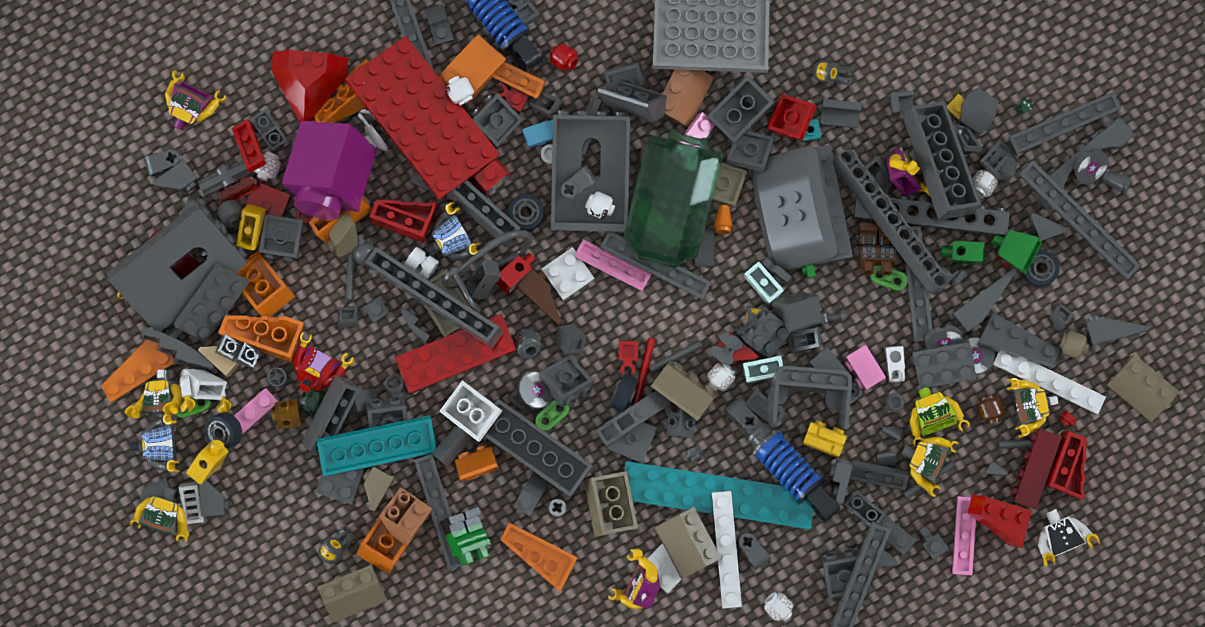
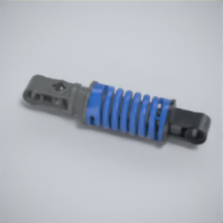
M464 0V2L470 5L473 13L478 16V20L482 21V25L486 27L487 32L491 33V37L500 46V51L502 53L510 51L523 71L527 72L543 61L539 51L527 38L531 34V30L522 23L520 18H517V13L512 12L513 8L511 6L508 7V1Z
M739 397L724 409L726 416L748 438L747 442L755 447L752 455L759 458L761 463L765 464L766 469H770V473L777 480H780L781 485H785V489L790 491L791 496H796V503L798 505L807 502L824 522L840 510L838 503L822 488L826 480L818 473L815 474L814 468H809L810 464L808 462L804 463L805 458L799 457L800 453L798 451L794 452L795 448L793 446L788 447L790 442L784 440L780 430L772 432L769 429L770 426L767 423L763 424ZM746 422H747V423H751V422H752L753 425H752V426H751V425L746 426Z

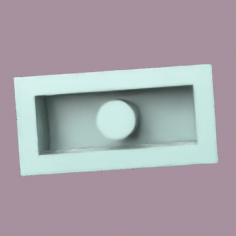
M757 262L743 276L768 305L784 292L783 288L760 262Z
M781 356L743 363L746 384L773 379L775 371L783 366Z

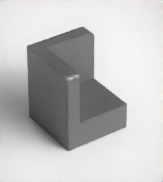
M913 91L889 95L891 116L905 114L913 106Z
M574 324L558 326L555 344L566 354L583 352L586 335Z

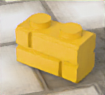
M248 204L242 210V219L240 220L236 242L237 247L241 246L245 249L255 250L260 245L266 213L265 208Z
M815 420V423L810 422L802 445L839 458L847 438L844 435V431L833 427V430L825 428L826 424Z

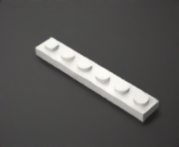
M1000 351L993 362L994 366L1023 380L1035 383L1040 388L1095 414L1099 413L1106 398L1021 356L1017 358L1011 356V353Z
M731 491L712 492L717 551L721 557L718 560L722 608L742 607Z

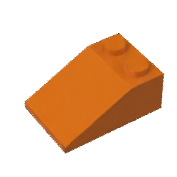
M478 34L446 67L439 78L445 86L450 85L448 81L456 76L467 78L474 89L473 99L466 102L470 103L507 58Z
M257 250L247 259L248 264L236 273L249 280V284L242 293L261 316L271 317L291 301L295 295Z
M483 445L476 448L477 452L469 454L467 451L458 455L455 463L462 482L499 470L492 447Z
M379 517L361 543L356 555L389 575L407 546L391 536Z

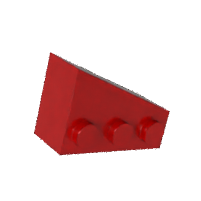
M376 200L369 216L370 224L424 243L437 211V202L419 203L416 201Z
M1062 431L1060 435L1062 438L1045 486L1076 499H1084V464L1086 463L1087 438L1070 431Z
M972 494L967 513L983 526L989 528L993 534L1003 539L1007 545L1022 548L1031 510L986 496Z

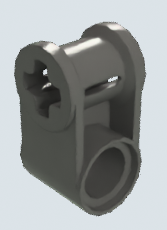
M173 149L144 157L150 177L169 171L183 160L182 155ZM171 155H174V156L177 157V158L174 159V163L171 162V161H169V159L172 158Z
M585 166L562 184L561 193L566 198H572L596 183L597 180L588 167ZM565 185H573L574 193H565Z
M743 533L738 537L737 544L755 570L771 559L755 536L750 533ZM744 537L751 538L750 546H743Z

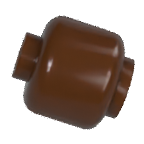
M995 395L981 398L980 402L977 403L980 419L988 421L989 424L999 422V417H1002L1005 413L1001 399L995 397Z

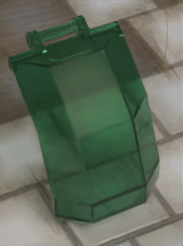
M670 129L668 139L649 134L623 236L624 241L638 259L676 268L698 257L724 155L722 152L706 149L708 138L702 137L701 139L677 133L673 129ZM673 140H677V141H681V142H685V143L697 145V146H700V147H696V146H692V145H688V144L676 142V141H673Z

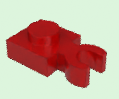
M499 83V86L504 89L503 93L499 95L502 98H506L505 101L512 109L521 113L530 95L514 87L509 91L505 84Z
M619 341V361H624L620 369L621 374H624L625 367L631 368L632 375L635 373L632 361H638V342Z

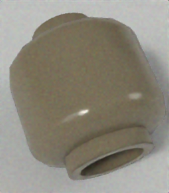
M1069 331L1068 334L1064 333L1060 348H1062L1063 354L1078 359L1082 354L1086 355L1090 344L1086 343L1087 337L1085 335Z

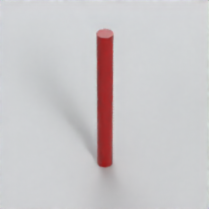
M648 338L638 377L639 381L636 386L637 390L631 406L641 400L656 339Z

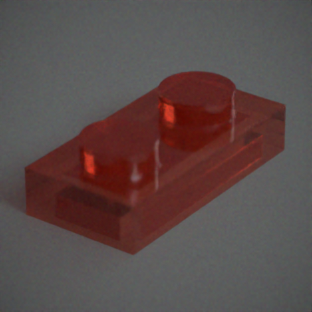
M251 176L244 177L239 183L225 187L218 195L223 202L226 200L236 201L261 188L259 181Z

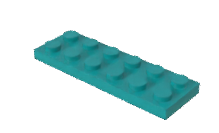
M430 415L316 439L323 477L432 454L436 449Z

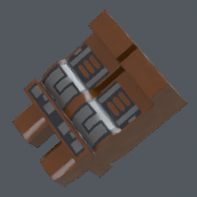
M860 223L858 229L859 266H862L863 274L871 275L874 273V266H881L882 275H891L896 261V248L880 227L878 228L877 244V223Z

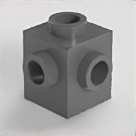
M677 409V413L669 412L666 435L693 438L695 418L682 409Z

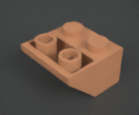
M400 487L379 517L391 536L408 546L428 519L432 508Z

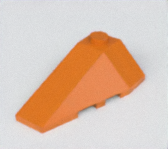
M364 60L360 65H358L354 70H352V72L349 75H351L356 70L364 66L366 63L369 62V60ZM346 83L344 86L340 85L337 88V95L334 98L328 99L314 117L316 122L335 123L366 107Z
M225 315L218 334L222 336L227 335L240 343L245 342L270 356L293 363L298 345H300V335L303 332L304 322L286 316L249 317Z

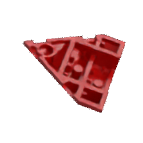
M297 50L273 52L271 71L299 122L311 121L327 100L335 93L340 84L344 82L345 78H347L349 58L330 53Z

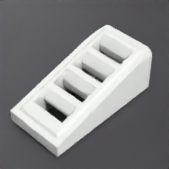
M197 482L180 484L181 506L184 509L187 524L204 522V518L201 517L199 484ZM185 490H195L193 493H185ZM196 497V500L186 501V498ZM197 505V508L187 509V506ZM198 513L199 516L188 517V514Z

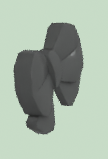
M729 332L719 335V339L726 345L724 349L718 346H712L711 348L712 356L725 365L732 364V354L743 347L742 341L736 336L729 335Z

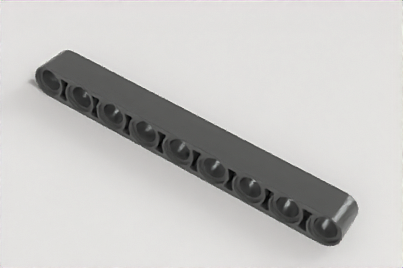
M842 149L833 159V165L927 291L932 294L939 293L948 285L947 275L855 153L850 149ZM876 203L880 204L882 209L878 208ZM899 234H902L905 240L902 239ZM911 249L916 252V255L912 253ZM923 265L928 268V271L923 268ZM934 280L938 281L939 286L935 284Z

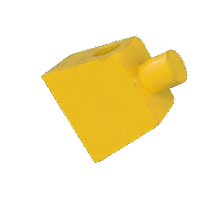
M219 440L210 442L198 454L186 474L198 484H203L221 467L229 453L228 449L224 447L223 442ZM205 461L207 463V468L201 467V465H204Z

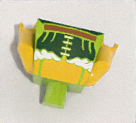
M928 387L918 392L921 399L915 402L916 407L912 409L910 418L912 435L915 436L913 439L915 447L916 440L920 439L922 442L924 440L920 436L921 434L924 437L955 424L958 430L963 431L961 428L962 422L969 428L970 423L963 419L964 415L956 401L948 396H943L941 392L931 394Z

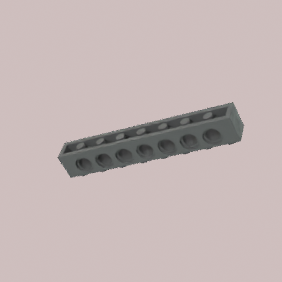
M886 194L892 204L897 206L898 212L909 226L990 236L998 234L1002 237H1006L1008 232L1010 212H1005L1004 208L987 210L986 206H980L971 214L974 217L973 223L966 222L965 216L955 217L953 221L948 219L939 220L937 214L935 218L927 216L926 211L928 209L935 211L933 203H929L928 199L918 198L917 201H912L910 197L898 196V199L891 198V195ZM855 196L853 219L875 222L857 196ZM909 207L916 208L917 215L910 216L907 209ZM985 216H990L993 219L992 225L984 223Z

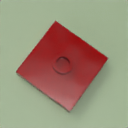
M255 181L245 207L248 204L265 208L266 215L283 217L291 195Z

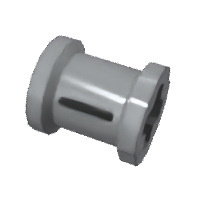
M554 499L550 502L549 511L552 515L560 517L566 512V504L560 499ZM554 503L563 505L560 513L558 511L553 512Z

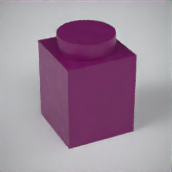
M301 121L282 185L296 196L294 206L309 216L325 220H335L339 217L340 211L358 212L377 149L350 124Z

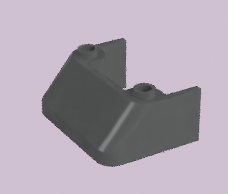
M796 366L779 367L775 371L768 393L766 423L774 424L777 422L778 405L786 402L788 390L825 393L826 406L833 410H839L838 429H848L852 388L851 375L843 370Z

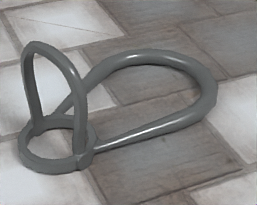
M514 230L496 237L462 266L452 268L442 280L444 287L451 289L460 286L471 308L480 314L476 303L469 295V291L465 286V282L472 275V270L468 265L507 240L517 237L524 238L522 246L517 251L497 261L498 268H502L512 262L518 255L521 257L529 249L532 243V235L526 230ZM460 272H467L462 278L458 275ZM451 277H455V282L447 283Z

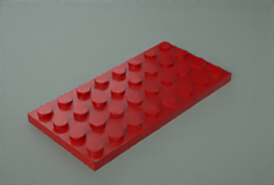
M407 36L345 78L348 86L438 200H441L500 156L499 152L459 103L454 104L446 92L445 84Z

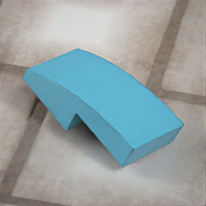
M553 120L522 130L528 148L545 145L546 142L553 141Z

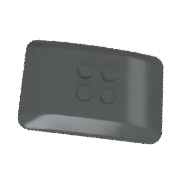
M805 146L770 156L764 173L751 170L756 206L769 260L774 265H778L784 271L836 257L839 253V244L818 149L814 146Z

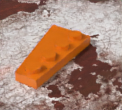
M145 340L101 385V388L109 401L113 403L155 377L157 370H166L176 364L173 363L174 356L156 351L158 343Z
M508 523L500 540L561 592L578 557Z

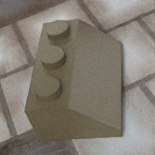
M1135 354L1126 361L1107 384L1111 390L1150 422L1179 393L1175 387Z
M670 361L651 387L698 421L717 394L714 393L715 390L707 384L704 386L700 383L697 376L685 372L682 365Z
M627 471L584 480L595 537L638 528Z
M695 507L655 527L681 579L721 559Z
M369 565L317 587L333 623L387 601L374 565Z

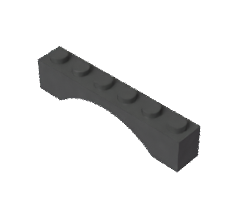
M1120 117L1116 121L1112 118L1104 125L1106 129L1102 133L1098 130L1090 137L1092 140L1087 145L1082 143L1075 149L1078 153L1073 157L1069 154L1061 161L1063 165L1059 169L1054 167L1047 174L1064 189L1067 177L1072 171L1077 158L1082 153L1090 152L1094 148L1101 149L1102 151L1120 148L1135 135ZM1034 189L1030 192L1044 210L1050 206Z

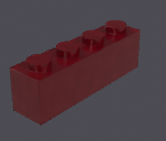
M1040 428L1037 431H1033L1030 442H1032L1031 448L1026 450L1023 460H1026L1023 468L1020 467L1017 478H1019L1017 486L1014 485L1011 491L1012 501L1033 509L1037 508L1062 436Z

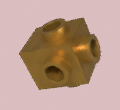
M298 399L275 402L272 419L273 422H277L278 429L301 426V412Z

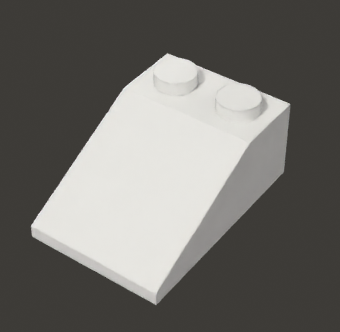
M462 380L439 412L480 442L502 410Z

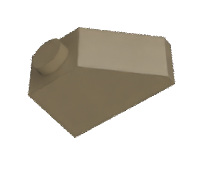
M346 212L328 233L330 241L327 243L331 252L334 251L338 258L353 252L354 248L358 246L356 225L348 212Z
M373 467L372 470H367L363 479H365L364 486L371 510L377 512L395 478Z

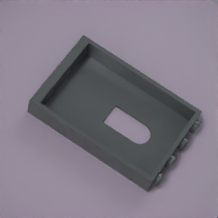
M560 110L557 111V114H553L551 230L628 232L630 116H627V112H615V115H607L605 111H596V115H588V111H577V114H569V111ZM588 138L597 139L601 145L600 176H594L597 182L572 198L564 197L561 193L562 184L581 169L583 142ZM565 185L566 189L564 192L573 194L574 186ZM597 191L612 197V205L615 206L612 215H607L602 220L589 215L587 208H585L590 194H594Z
M198 202L107 272L108 281L154 330L159 332L178 318L217 263L234 272L239 271L248 264L245 250L241 246L237 247L234 244V238L229 233L225 234L221 223L217 219L213 220L209 216L211 213L204 205L201 207ZM201 247L207 252L206 261L182 280L170 268L171 265L193 248Z

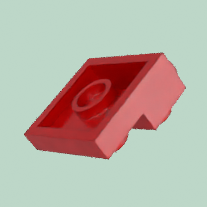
M781 94L780 99L776 102L773 116L769 119L767 129L774 134L803 141L817 106L814 103Z

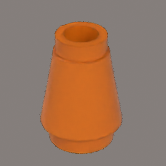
M728 205L718 206L714 224L717 234H730L731 229H733L730 206Z

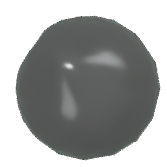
M361 233L357 234L358 246L353 250V257L359 264L367 266L365 261L375 247L371 243L365 242Z

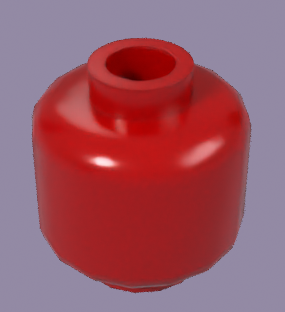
M564 43L554 46L550 51L551 64L564 72L573 70L578 64L577 51Z

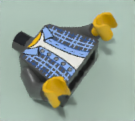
M455 201L446 205V209L438 216L432 227L433 232L431 234L435 241L425 247L430 256L441 251L445 258L464 261L478 252L476 246L480 245V243L472 244L459 219L454 214L460 208L458 207L454 210L452 205Z
M173 413L170 416L164 414L163 417L155 419L146 426L145 431L141 432V440L131 441L132 453L142 452L143 459L147 460L150 466L158 470L179 472V470H175V464L180 463V461H177L174 425H169L176 424L177 421L171 420Z

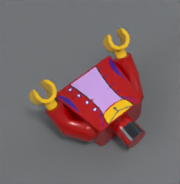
M303 332L300 335L301 344L298 345L293 358L294 369L298 373L297 380L301 382L299 387L304 392H309L311 388L321 391L324 387L330 386L335 375L343 377L347 371L346 367L353 365L354 358L352 357L350 362H345L348 353H345L342 356L343 363L340 365L341 362L311 346L306 348V345L311 342L312 336L310 334L309 340L304 341L302 339Z

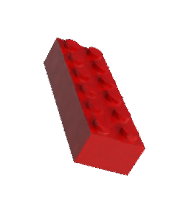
M500 314L488 319L499 326L503 332L492 349L464 330H461L395 357L409 394L411 395L517 352L503 315Z

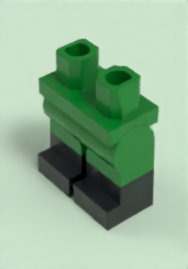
M479 507L440 521L449 547L453 551L452 556L453 558L458 557L462 566L474 562L471 554L472 551H474L477 561L489 556L486 546L491 543L487 539L486 531L482 527L479 515H481Z

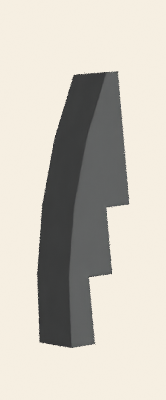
M143 326L140 339L158 343L156 351L175 355L173 363L211 372L214 364L188 345L162 332Z

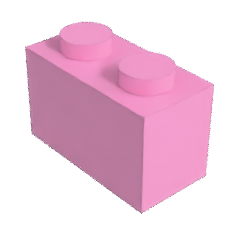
M866 345L845 357L846 362L844 364L849 372L853 371L857 377L854 379L855 382L865 391L886 378Z

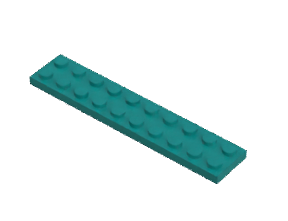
M626 461L624 472L627 471L633 502L683 510L695 507L697 512L714 514L712 492L731 491L734 518L811 530L813 509L807 502L798 505L796 503V496H791L790 491H787L784 486Z

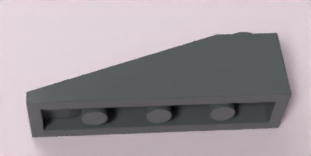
M1016 268L1012 269L952 315L965 334L969 331L974 333L981 327L979 323L985 319L1017 272Z

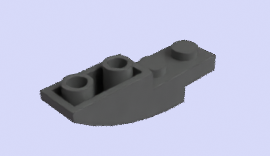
M654 391L598 428L596 432L605 446H608L672 403L661 393Z
M857 490L844 504L868 527H870L872 521L890 526L891 532L887 543L903 556L917 542Z

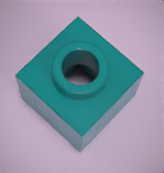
M818 119L811 120L808 127H812L814 132L808 133L806 131L801 143L821 139Z

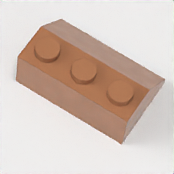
M674 69L663 93L667 95L664 117L688 128L694 121L714 77L703 70Z

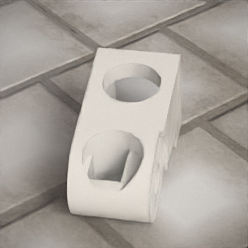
M903 346L884 347L888 381H905Z

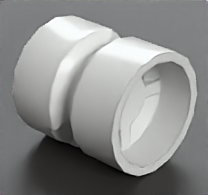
M416 247L404 265L426 280H429L436 270L439 261L432 256L426 257V253Z

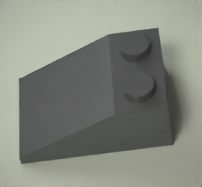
M747 75L707 117L735 143L776 102Z

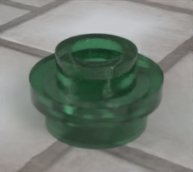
M1023 98L1016 104L1015 111L1019 112L1020 115L1029 112L1034 107L1032 100Z

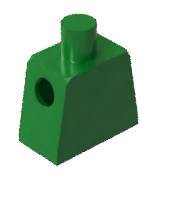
M1010 230L1006 237L997 234L993 239L992 245L1000 248L998 255L1001 259L1026 275L1043 242L1039 237Z
M953 241V246H942L941 257L952 258V262L955 264L984 266L986 246L984 242ZM960 250L966 251L964 255H958Z

